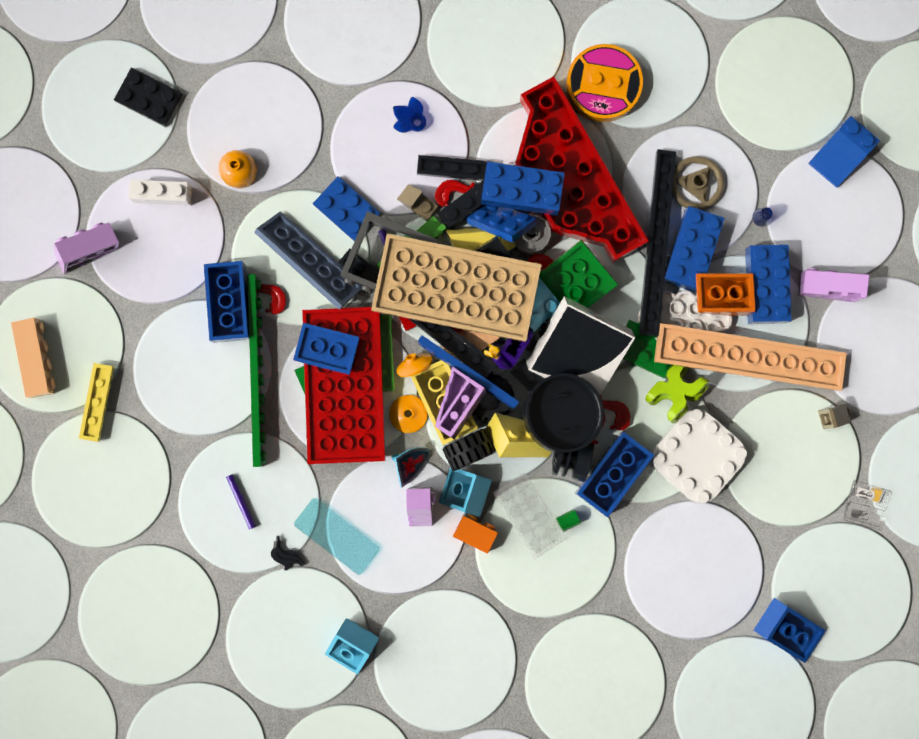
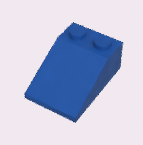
M850 116L808 164L837 188L880 140Z
M773 598L753 631L806 663L826 630L776 598Z

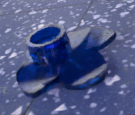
M411 97L408 107L401 105L393 107L394 116L398 120L393 128L398 132L407 133L411 130L420 132L426 127L423 105L418 99ZM419 120L421 123L420 125L416 126L414 125V121Z

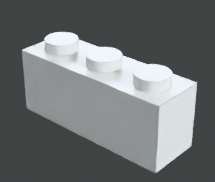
M130 180L129 199L134 203L191 206L192 187L187 182Z

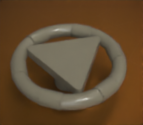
M693 156L683 159L675 166L672 196L681 206L705 210L718 202L724 191V176L715 162L706 157ZM696 163L708 166L677 179L679 173L689 164ZM712 169L718 185L716 192L710 200L706 201L710 170ZM676 183L701 203L688 202L682 198Z

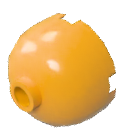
M232 150L222 156L219 162V174L228 186L242 189L254 182L257 165L250 154L242 150Z

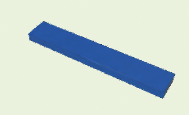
M423 335L418 339V345L483 386L488 393L510 408L514 409L519 403L518 400Z

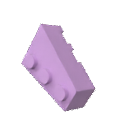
M102 222L94 225L90 230L86 231L83 229L77 231L74 236L69 238L64 236L57 239L54 243V254L63 273L66 274L69 272L68 268L79 264L81 267L86 264L85 261L94 257L97 259L118 249L119 242L110 223L104 224Z
M807 268L800 275L798 295L855 303L867 298L869 275L838 273L832 270L823 272L816 268Z
M452 367L435 427L455 440L487 393V390Z
M432 487L406 489L409 526H432V504L436 503L435 491H432Z

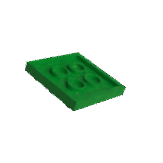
M582 239L539 274V278L559 302L565 296L587 308L618 285L616 280Z

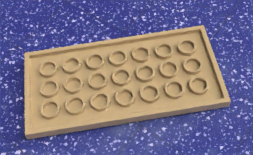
M387 233L371 311L526 342L541 264Z

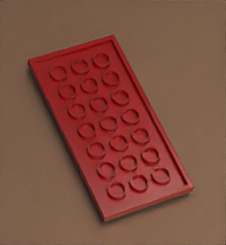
M372 307L341 308L340 310L338 308L302 310L303 323L360 337L350 375L304 363L307 464L386 461L380 313L371 311Z

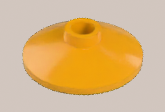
M411 353L398 365L396 372L400 377L417 375L432 364L433 358L428 353Z
M404 395L392 403L389 417L392 425L397 430L404 433H413L420 430L426 423L427 410L422 400L418 397ZM410 410L412 412L411 417H405V411Z

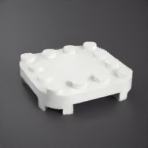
M695 409L688 411L654 446L651 451L654 457L651 460L656 472L660 473L686 498L693 502L706 503L715 498L742 467L747 451L740 440L715 418L703 410Z

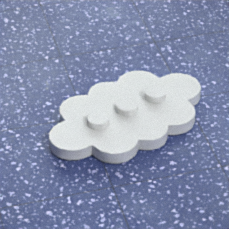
M682 290L676 295L671 291H663L660 323L719 333L726 331L732 325V316L698 313L697 295L688 290ZM640 311L637 315L638 323L640 322Z

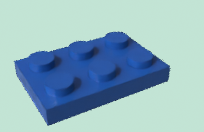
M339 176L313 202V205L354 242L367 211L380 216V213Z
M484 205L467 217V224L513 243L536 226V218L514 209Z
M303 323L293 360L350 375L360 337Z

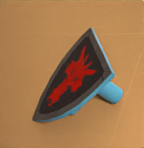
M416 447L400 455L397 453L392 455V460L396 462L401 488L410 483L423 470L431 456L432 450L425 447Z

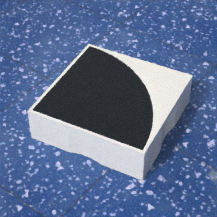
M564 296L553 314L546 332L538 340L526 361L528 370L544 378L560 373L577 375L591 383L599 395H601L634 341L635 336L631 329L609 318L599 316L589 308Z

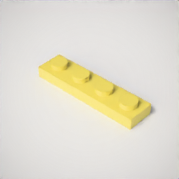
M93 363L79 439L100 442L114 372L113 366Z

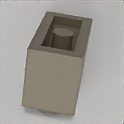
M845 404L818 411L823 429L837 428L851 423V412Z

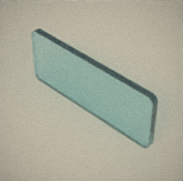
M316 498L309 502L294 522L296 528L357 575L362 574L379 551V546Z

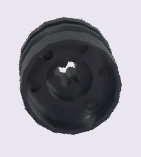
M592 442L583 449L571 453H553L552 475L557 476L559 469L562 468L561 476L565 477L568 470H572L571 476L573 480L585 482L591 465L594 443Z

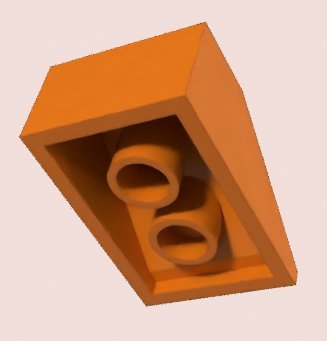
M696 274L698 313L748 316L755 312L753 274Z

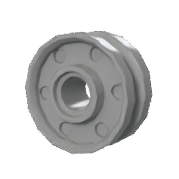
M527 214L536 218V226L529 230L533 231L536 236L529 239L523 234L514 241L515 249L526 256L542 253L547 248L551 238V229L548 222L537 214Z

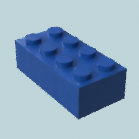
M487 161L481 204L558 215L564 173Z
M690 206L684 210L665 268V283L697 293L696 274H707L725 218Z
M750 245L745 249L746 274H753L755 312L747 316L748 324H786L791 322L789 245Z
M243 261L204 264L209 341L218 343L249 340L246 264Z
M620 432L575 494L602 515L609 517L654 457V454L625 432Z

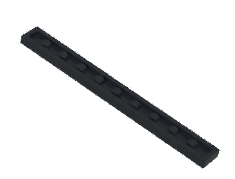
M657 149L655 156L648 229L649 242L646 249L639 336L659 337L676 160L675 151Z
M350 248L338 261V264L343 268L351 251ZM357 254L350 273L377 284L379 271ZM408 319L484 378L488 379L498 365L451 327Z

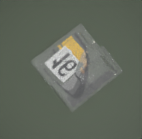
M853 480L845 508L844 520L882 531L888 515L886 510L892 496V491Z

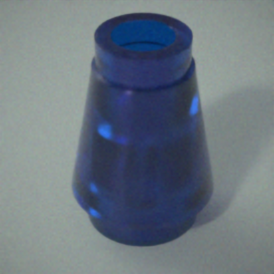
M767 207L756 209L752 215L753 222L757 226L764 227L770 223L773 212Z

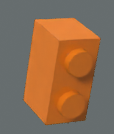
M471 514L463 515L453 537L488 554L498 534L495 531L496 527L487 522L484 525L477 522L479 518Z

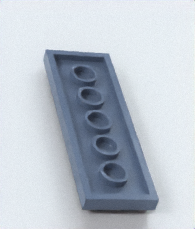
M281 211L256 228L254 233L339 310L362 291V286L355 284V286H351L345 283V279H342L340 276L343 268Z

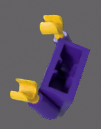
M528 330L526 342L507 338L501 349L488 344L490 346L489 351L484 350V354L492 357L499 368L503 370L511 369L517 363L534 334Z

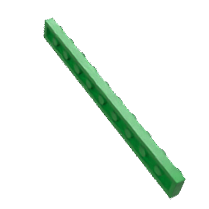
M247 274L253 467H263V463H266V451H263V443H266V433L262 432V424H265V413H262L265 396L264 393H261V386H264V375L261 374L264 358L263 355H260V348L263 347V337L260 336V328L263 327L262 317H259V309H262V299L259 298L258 293L262 285L261 279H258L256 274Z

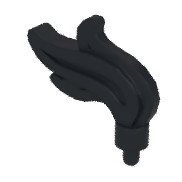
M276 536V541H274V546L271 550L273 560L284 565V570L286 571L290 568V563L303 566V560L295 556V554L299 555V553L295 550H283L281 548L282 541H280V536Z

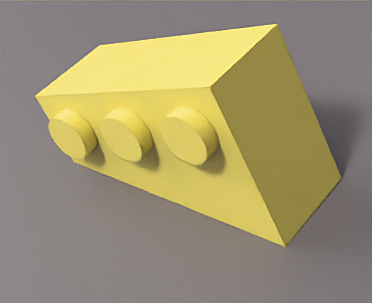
M478 228L446 230L452 247L474 250L495 237V235ZM499 237L507 251L516 247L514 242L512 243Z
M494 413L486 427L500 458L549 457L551 454L550 451L539 446L531 438L525 427L524 420Z

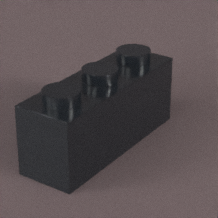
M484 179L438 212L439 219L447 229L453 230L467 220L468 216L484 206L481 204Z

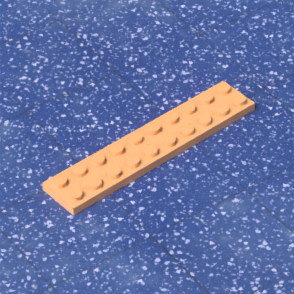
M660 323L654 362L842 391L847 353Z

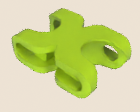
M673 365L667 371L669 382H657L649 390L645 398L646 402L650 405H656L664 399L672 401L673 405L667 412L668 420L671 423L678 422L688 412L687 400L692 402L698 401L710 386V381L704 377H700L693 383L683 382L682 378L686 374L688 367Z

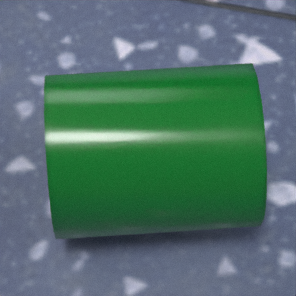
M574 509L556 518L562 532L581 524Z

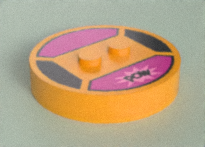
M611 44L594 45L583 50L573 60L566 79L567 95L574 109L585 118L596 122H612L627 115L636 105L643 88L642 71L636 59L625 49Z

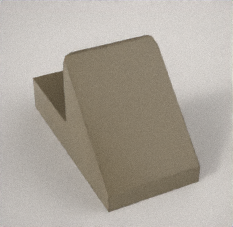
M409 184L397 198L399 202L426 222L438 208V205L424 196L421 190Z

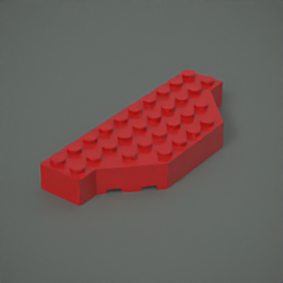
M553 76L520 95V102L528 115V120L515 166L564 173L558 215L541 213L542 217L548 222L551 233L576 240L582 239L583 242L601 246L605 249L612 263L645 246L649 242L555 77Z

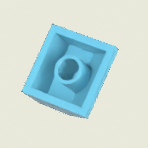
M450 467L439 503L480 517L492 480L460 469L452 471Z
M346 618L324 655L358 675L378 642L379 637Z

